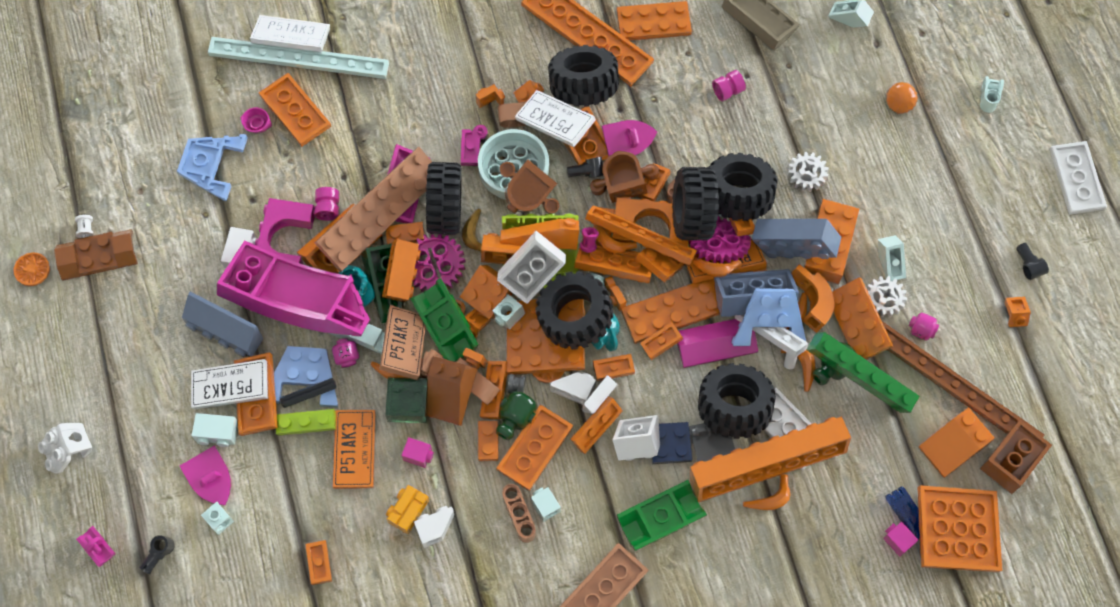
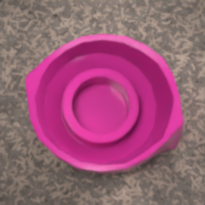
M250 108L240 117L243 127L251 133H262L272 127L268 113L262 108Z

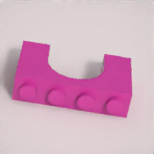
M269 198L268 204L264 206L263 214L265 216L264 220L260 222V236L256 239L255 245L281 257L304 264L301 256L279 253L271 248V240L273 235L284 227L293 226L312 229L315 219L314 205Z

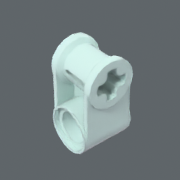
M985 76L980 100V108L984 112L991 113L996 109L1001 99L1004 80H993Z

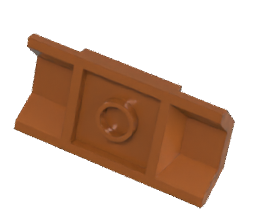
M130 229L116 233L108 232L56 245L54 251L61 280L64 281L137 265L138 261L132 241L133 230Z

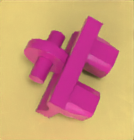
M94 526L90 527L86 533L76 539L98 567H101L116 554Z

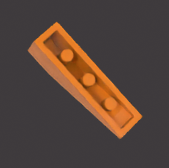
M572 218L556 219L504 229L500 233V243L523 245L537 231L557 248L577 250L579 220Z

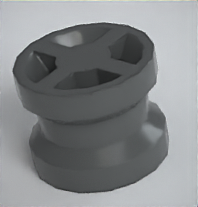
M510 374L507 393H512L513 391L524 393L526 376L516 377L514 374Z

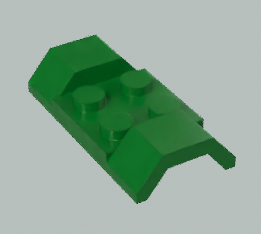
M441 278L427 291L411 298L413 305L444 359L456 362L459 358H464L463 352L465 348L473 351L477 349L479 344L470 330L469 323Z
M689 480L617 514L620 527L634 551L671 535L707 516L705 510L701 508L693 494Z

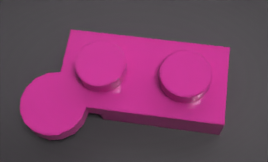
M484 125L475 126L473 131L462 129L461 166H478L480 139L486 138L488 134L487 128Z

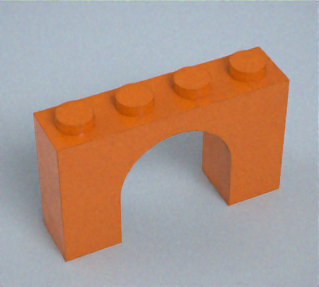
M626 196L617 197L615 215L633 223L646 216L658 217L667 224L669 239L688 246V240H681L675 234L672 203L667 201L654 202L648 199L636 200ZM613 233L612 238L621 243L631 242V240L626 239L624 236Z

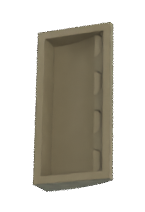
M724 0L722 8L773 50H776L800 25L771 0Z

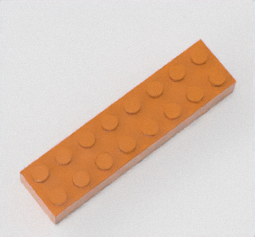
M842 416L838 418L831 417L823 423H813L805 429L799 431L795 429L781 437L773 436L763 443L755 442L745 449L737 448L724 456L722 454L716 455L712 460L706 462L698 461L690 467V484L699 503L845 454L848 451L851 436Z

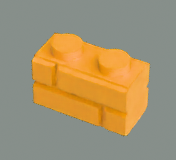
M407 485L405 489L402 488L399 491L397 503L395 506L391 505L386 516H388L387 522L409 534L415 525L414 521L417 520L428 504L429 497L414 487Z

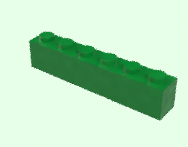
M826 332L816 333L806 349L899 413H911L920 397Z

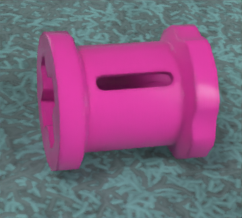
M592 227L584 228L582 230L583 239L580 242V249L584 252H594L597 248L595 242L599 232Z

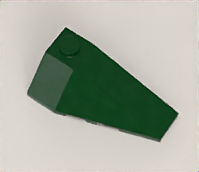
M392 244L365 248L361 253L365 273L375 292L374 302L381 324L387 322L390 305L398 308L402 307L401 301L382 298Z

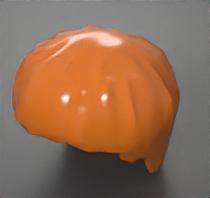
M906 82L894 84L886 93L888 107L897 114L913 110L918 102L915 88Z

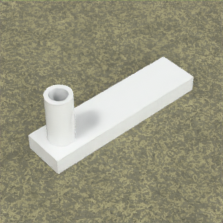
M735 315V319L742 322L745 315ZM784 327L752 328V330L786 352L784 367L787 369L795 368L798 355L808 347L806 341Z

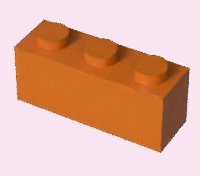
M399 239L392 242L382 298L406 302L412 297L414 288L411 287L412 280L416 278L417 274L415 264L420 257L419 244Z

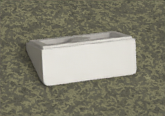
M606 376L583 404L582 411L594 414L617 384L609 376Z

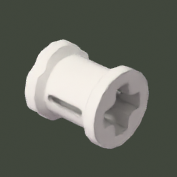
M79 215L75 217L78 228L76 237L85 238L93 236L94 233L91 231L92 216Z

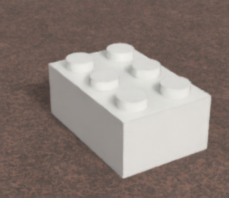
M535 231L498 271L497 281L527 304L565 264L566 254L539 232Z

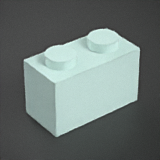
M196 413L192 437L200 445H209V443H217L216 445L221 447L235 445L238 420L233 416Z

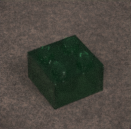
M388 377L385 412L387 422L427 423V378L415 380L411 378Z

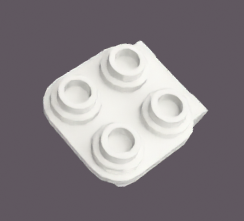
M65 423L52 427L49 432H46L45 438L38 444V449L41 454L44 453L47 457L45 461L46 469L57 474L63 472L70 463L72 454L81 452L84 458L92 451V446L82 423ZM73 434L75 440L79 439L80 442L69 440V437Z

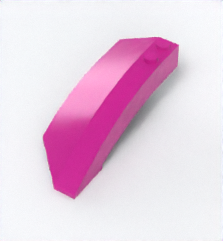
M245 240L217 282V296L263 316L301 328L324 333L362 336L370 321L351 275L346 276L306 266L281 257Z

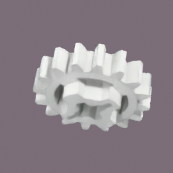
M805 152L804 156L797 154L796 158H792L787 175L791 177L790 183L796 182L795 188L801 186L802 191L808 188L809 192H811L813 187L818 190L820 185H824L828 177L827 172L829 168L824 167L826 161L821 162V156L816 158L814 153L808 156V153Z
M880 276L878 282L873 279L866 288L877 312L881 313L882 318L885 314H888L889 318L892 317L893 312L896 315L899 314L900 309L904 308V303L907 300L904 297L906 290H901L903 284L897 285V279H894L893 282L890 281V276H887L886 280H883L882 276Z

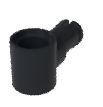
M602 157L586 159L583 164L567 167L568 178L582 175L588 176V178L604 176Z
M1026 242L1017 246L1016 250L1024 261L1023 272L1028 280H1033L1049 272L1047 262L1043 258L1038 259L1036 255L1034 256Z
M162 535L155 536L150 542L149 554L139 568L150 575L159 560H162L165 555L170 554L174 550L175 543L173 539ZM162 540H164L166 543L165 548L163 550H161L159 547V544Z

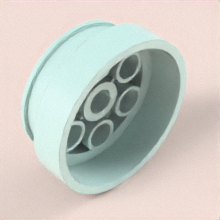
M509 129L494 134L483 144L478 155V170L483 185L492 194L506 200V188L503 186L507 185L511 179L509 177L505 178L501 174L494 176L492 173H499V167L504 162L513 163L515 169L519 170L525 161L530 160L548 175L549 155L547 149L538 137L527 131ZM517 154H524L523 157H518V156H516V155H517ZM502 156L506 157V159L500 160L498 158Z

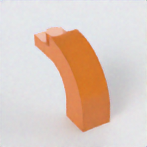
M798 264L791 274L795 284L806 293L810 301L809 312L802 321L817 333L832 316L834 310L833 293L828 282L819 272L812 275L806 268Z

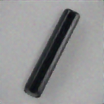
M333 378L282 396L280 398L281 405L286 408L334 390L337 387L336 382Z

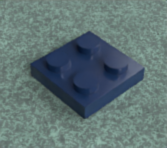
M689 422L659 424L660 447L657 456L652 457V465L692 462Z

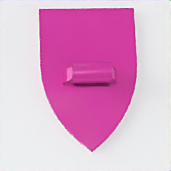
M625 120L601 126L608 157L616 151H625L637 155L652 143L657 134L653 127L636 120Z
M214 445L181 464L180 468L192 489L201 498L211 503L218 502L219 505H226L230 495L231 479L229 470Z

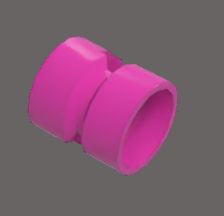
M733 70L725 74V77L721 76L712 81L714 93L722 102L731 98L733 94L737 95L746 90L745 81L738 70Z
M332 187L317 188L315 190V202L317 205L314 207V217L323 221H332L339 216V206L337 205L339 203V191Z

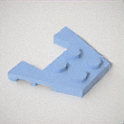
M247 135L188 139L177 173L223 201H227L231 184L216 181L214 178L224 149L243 152L248 139Z
M755 288L745 310L746 314L738 325L739 329L736 336H733L732 344L733 346H750L753 327H789L790 332L806 341L794 289Z
M287 346L274 372L276 403L280 404L282 386L284 384L311 386L332 378L326 349ZM335 389L321 394V407L338 408Z

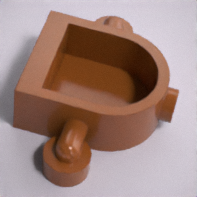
M616 151L603 164L604 179L593 180L590 183V189L594 195H602L607 188L611 203L617 202V197L626 196L632 198L647 194L644 178L646 177L648 180L657 179L660 174L659 169L655 164H648L641 168L639 160L634 154Z
M530 160L525 161L516 173L513 163L504 162L500 165L499 173L501 176L511 179L505 189V198L508 203L506 208L514 214L516 212L526 213L533 211L541 204L544 211L548 214H554L558 211L559 202L554 198H546L557 183Z

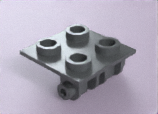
M704 423L689 426L697 461L706 462L712 460L716 455L722 454L724 456L735 450L731 436L726 438L721 433L716 434L712 431L711 427L708 428Z

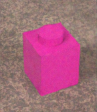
M408 437L401 456L405 462L426 468L427 463H431L434 452H432L430 444Z
M900 522L897 526L893 523L885 530L887 535L883 538L899 557L918 541L903 522Z

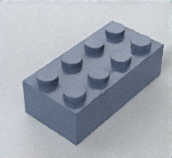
M757 219L752 240L769 258L785 257L792 259L794 257L810 259L811 257L828 259L837 258L841 236L828 219Z

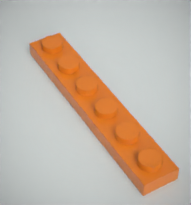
M594 205L587 212L585 220L590 221L592 224L604 227L612 233L620 234L628 240L642 244L646 248L654 249L664 256H670L680 263L690 265L696 255L697 250Z

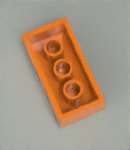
M826 199L822 200L816 219H828L841 236L837 258L822 259L811 257L805 260L804 268L812 275L819 272L826 281L836 284L840 283L859 208Z

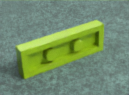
M334 409L277 414L278 428H276V434L280 436L336 430V411Z

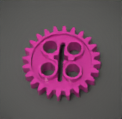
M719 216L716 222L715 233L711 239L707 241L689 240L690 248L697 250L696 254H699V258L706 257L707 262L711 259L713 263L720 261V264H723L724 261L731 263L732 259L736 261L738 257L743 259L744 254H748L751 244V236H737L731 222L727 221L726 218L720 220Z
M431 234L430 238L424 235L423 241L417 238L420 257L427 255V258L424 261H416L415 268H417L416 278L412 280L415 288L420 286V290L423 292L426 288L428 290L434 286L439 279L429 254L430 248L437 261L436 264L445 286H449L452 289V282L459 283L457 276L463 277L460 270L466 269L462 265L466 260L462 258L465 255L464 252L459 251L461 246L459 244L455 245V239L449 241L448 235L443 239L442 234H438L437 238L434 234ZM439 249H445L443 254H436ZM444 266H451V269L449 271H442ZM433 272L431 278H425L426 273Z

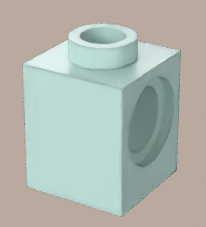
M509 294L492 310L496 323L501 327L506 326L509 330L525 314L523 306ZM507 311H511L509 315H504Z
M549 487L546 489L540 488L533 493L531 502L543 522L561 512V507Z
M218 502L201 514L218 535L234 522Z

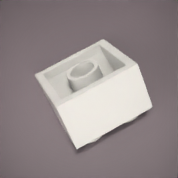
M658 415L619 421L613 437L618 460L631 461L635 458H652L657 456L660 447Z

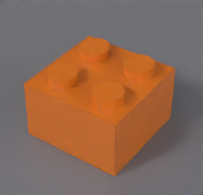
M480 265L460 295V298L488 319H494L495 315L492 310L508 294L512 296L513 293L497 281L498 272L489 265Z

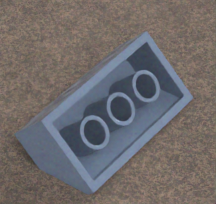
M789 269L733 273L725 277H714L717 306L721 317L745 315V310L755 288L794 289L798 301L799 291Z
M191 291L189 292L182 319L188 329L194 332L196 330L202 332L201 334L205 338L217 340L218 344L228 349V347L235 349L234 352L242 357L254 355L263 341V337L256 325Z

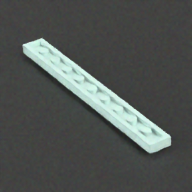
M211 37L208 49L209 56L381 79H386L389 60L270 46Z

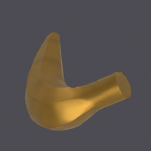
M477 209L465 222L462 229V239L467 247L481 252L482 244L477 240L475 234L481 209Z

